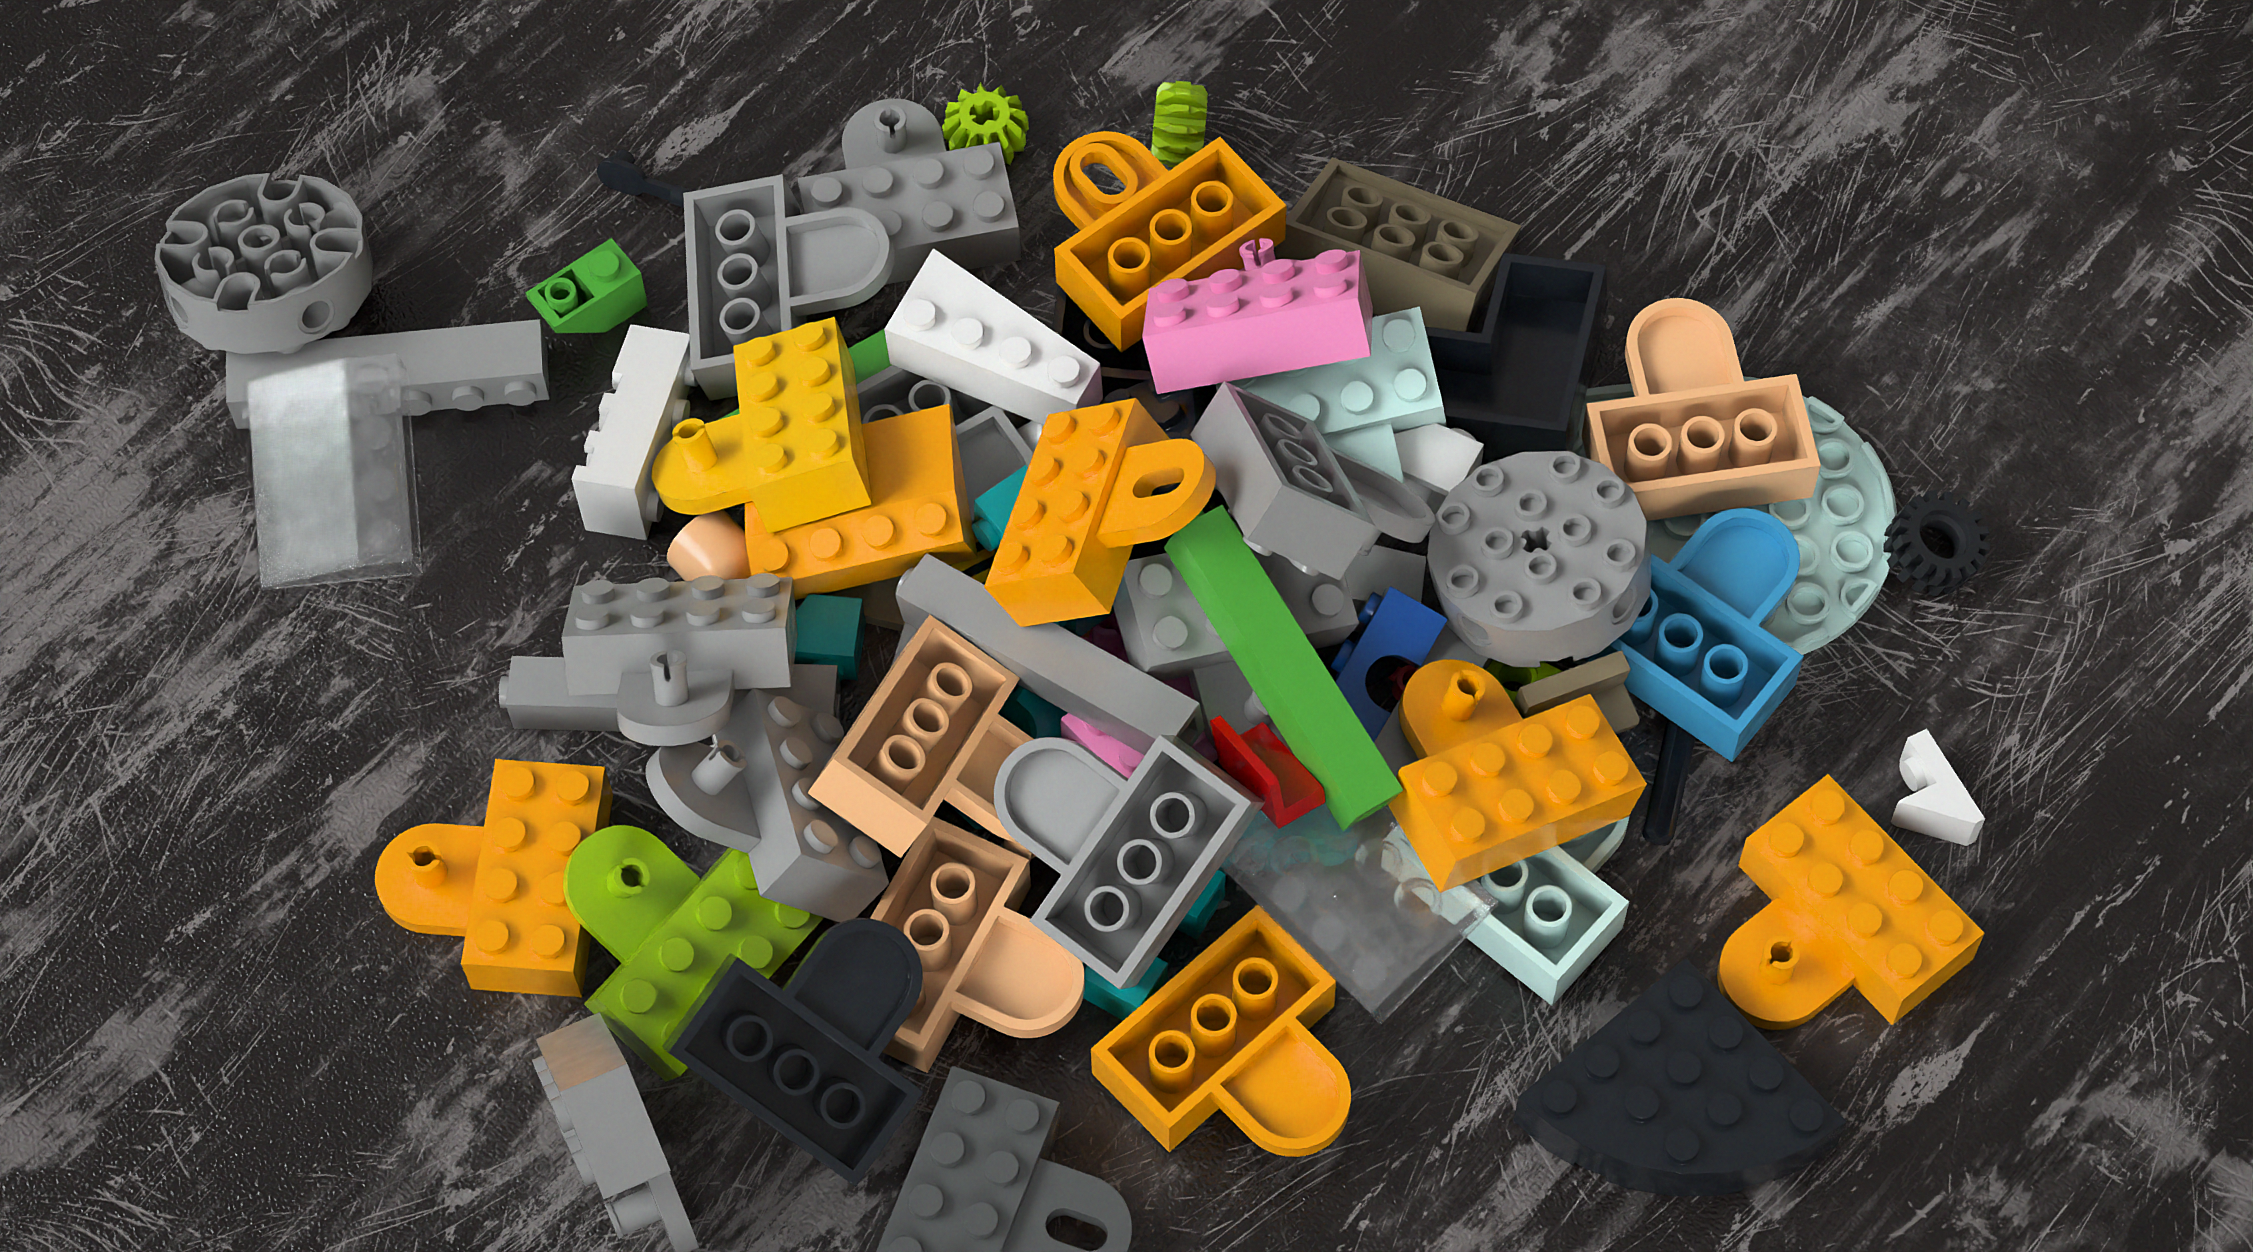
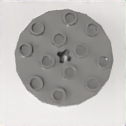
M270 173L252 174L208 187L175 209L165 223L167 228L166 234L160 240V244L156 243L154 260L167 308L179 330L209 350H225L240 354L275 351L283 354L297 352L305 343L323 338L332 331L346 327L350 322V318L355 315L370 293L372 287L373 261L363 216L347 192L318 177L300 174L298 181H272Z
M1570 451L1521 452L1477 467L1471 475L1450 490L1437 511L1435 523L1430 529L1427 560L1444 617L1448 619L1446 622L1448 628L1475 653L1513 667H1541L1540 661H1558L1573 656V661H1577L1600 653L1632 627L1650 595L1651 546L1647 521L1633 489L1604 464L1578 456Z

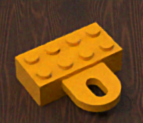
M1109 131L1094 132L1079 137L1067 145L1060 153L1054 166L1053 182L1056 201L1064 214L1080 230L1054 248L1056 283L1121 353L1143 338L1149 288H1155L1160 283L1170 279L1180 278L1188 282L1209 278L1213 273L1224 269L1240 270L1245 267L1239 248L1244 243L1254 240L1258 252L1261 249L1260 238L1271 239L1274 247L1285 240L1287 205L1221 137H1218L1168 171L1141 142L1131 136ZM1093 163L1103 164L1114 173L1126 188L1123 192L1116 195L1104 194L1082 170Z
M1136 398L1048 414L984 588L1020 627L1110 614L1133 545L1168 537L1184 528L1202 511L1209 501L1216 483V469L1213 462L1195 442L1188 439H1170ZM1181 482L1170 493L1151 496L1152 491L1159 486Z

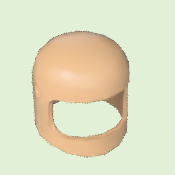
M725 510L701 514L694 518L678 533L668 549L667 561L684 581H693L698 577L708 575L718 576L723 580L748 579L751 576L745 531Z

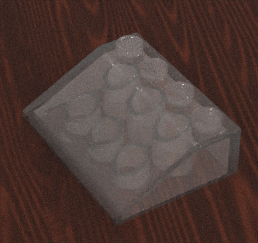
M393 353L343 358L247 382L261 589L269 590L422 574L407 368L399 355Z
M1325 803L1280 829L1260 810L1220 866V869L1335 979L1336 983L1379 1025L1499 905V902L1475 879L1440 893L1388 805L1345 831H1342Z

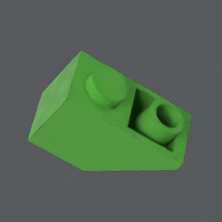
M612 238L525 292L527 299L555 333H606L648 306L641 272Z

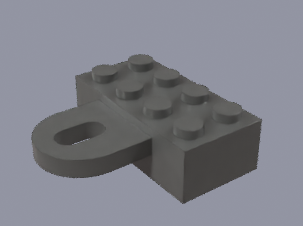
M952 1066L876 1252H1130L1132 1246V1220L1124 1199L1110 1184L1095 1176L1048 1161L1062 1126L1060 1102ZM1058 1216H1069L1100 1227L1107 1234V1240L1101 1248L1094 1251H1086L1054 1240L1049 1236L1046 1229L1052 1219Z

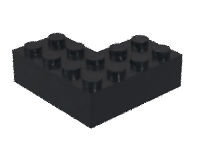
M1503 253L1482 334L1425 327L1444 407L1447 428L1462 429L1471 434L1476 441L1483 443V459L1500 460L1521 452H1572L1608 306L1606 265Z

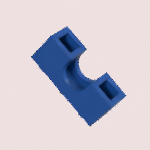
M1392 586L1386 588L1382 596L1374 591L1371 593L1358 616V621L1365 624L1355 643L1345 639L1330 665V668L1338 672L1334 678L1335 683L1373 743L1391 713L1376 705L1369 697L1365 686L1368 669L1377 659L1387 656L1398 658L1414 668L1421 667L1448 620L1446 617Z

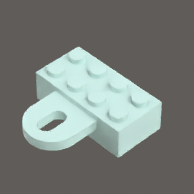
M1420 306L1372 317L1371 356L1227 382L1312 420L1329 447L1389 474L1404 485V477L1394 434L1433 423L1447 427ZM1222 383L1216 384L1217 391L1222 385Z
M1629 817L1442 893L1437 889L1401 826L1398 825L1383 841L1380 869L1553 1006L1623 928L1629 901L1594 874L1622 843L1626 834Z

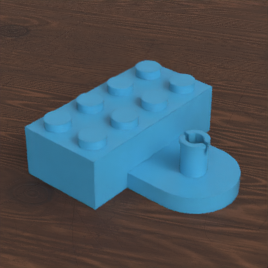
M1735 508L1715 514L1699 527L1669 564L1651 553L1650 595L1634 624L1600 653L1583 658V660L1591 662L1622 650L1631 669L1624 682L1626 689L1723 757L1733 762L1796 685L1804 656L1762 628L1788 597L1796 582L1800 566V553L1793 534L1777 518L1759 510Z

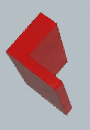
M1221 715L1210 720L1219 763L1240 784L1265 801L1261 810L1278 829L1326 802L1321 784L1264 722L1238 735Z

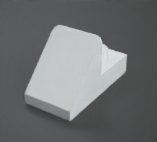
M1927 729L1908 737L1900 758L1899 767L1907 786L1912 791L1918 790V792L1903 798L1897 803L1891 820L1892 824L1964 846L1976 842L1985 818Z

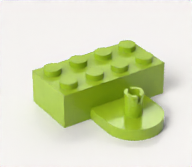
M610 826L591 834L574 849L564 870L563 890L571 913L593 937L621 962V965L584 1005L593 1014L600 1012L607 1027L665 1082L680 1077L688 1067L669 1054L662 1046L729 953L737 956L769 979L824 918L761 897L748 853L729 847L709 870L699 878L661 840L650 832L634 826Z

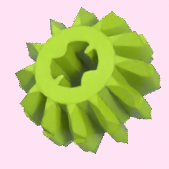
M1176 80V83L1162 82L1157 89L1151 153L1162 164L1168 165V167L1177 166L1204 146L1208 93L1204 86L1191 84L1188 81Z
M981 82L976 90L977 93L971 94L961 89L958 95V102H948L945 110L946 119L942 125L943 137L946 139V143H949L950 151L1000 142L1004 162L1011 165L1014 158L1013 152L1024 151L1026 134L1029 129L1028 116L1025 114V111H1022V103L1018 95L1006 97V91L1002 85L993 92H987Z

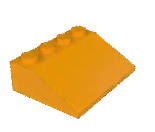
M945 404L862 424L872 500L871 505L768 534L754 502H746L745 541L751 576L769 573L776 575L778 578L793 577L795 600L806 598L808 594L820 595L902 576L909 568H915L926 553L948 565L977 559L976 542L972 530L970 508L951 405Z

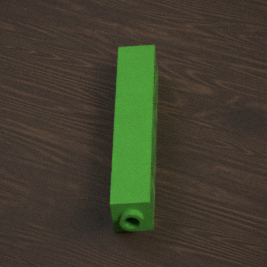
M1220 505L1206 514L1202 510L1189 524L1171 536L1164 549L1295 757L1323 787L1326 799L1325 804L1342 831H1345L1389 805L1403 791V788L1252 550L1243 541V536L1224 506Z

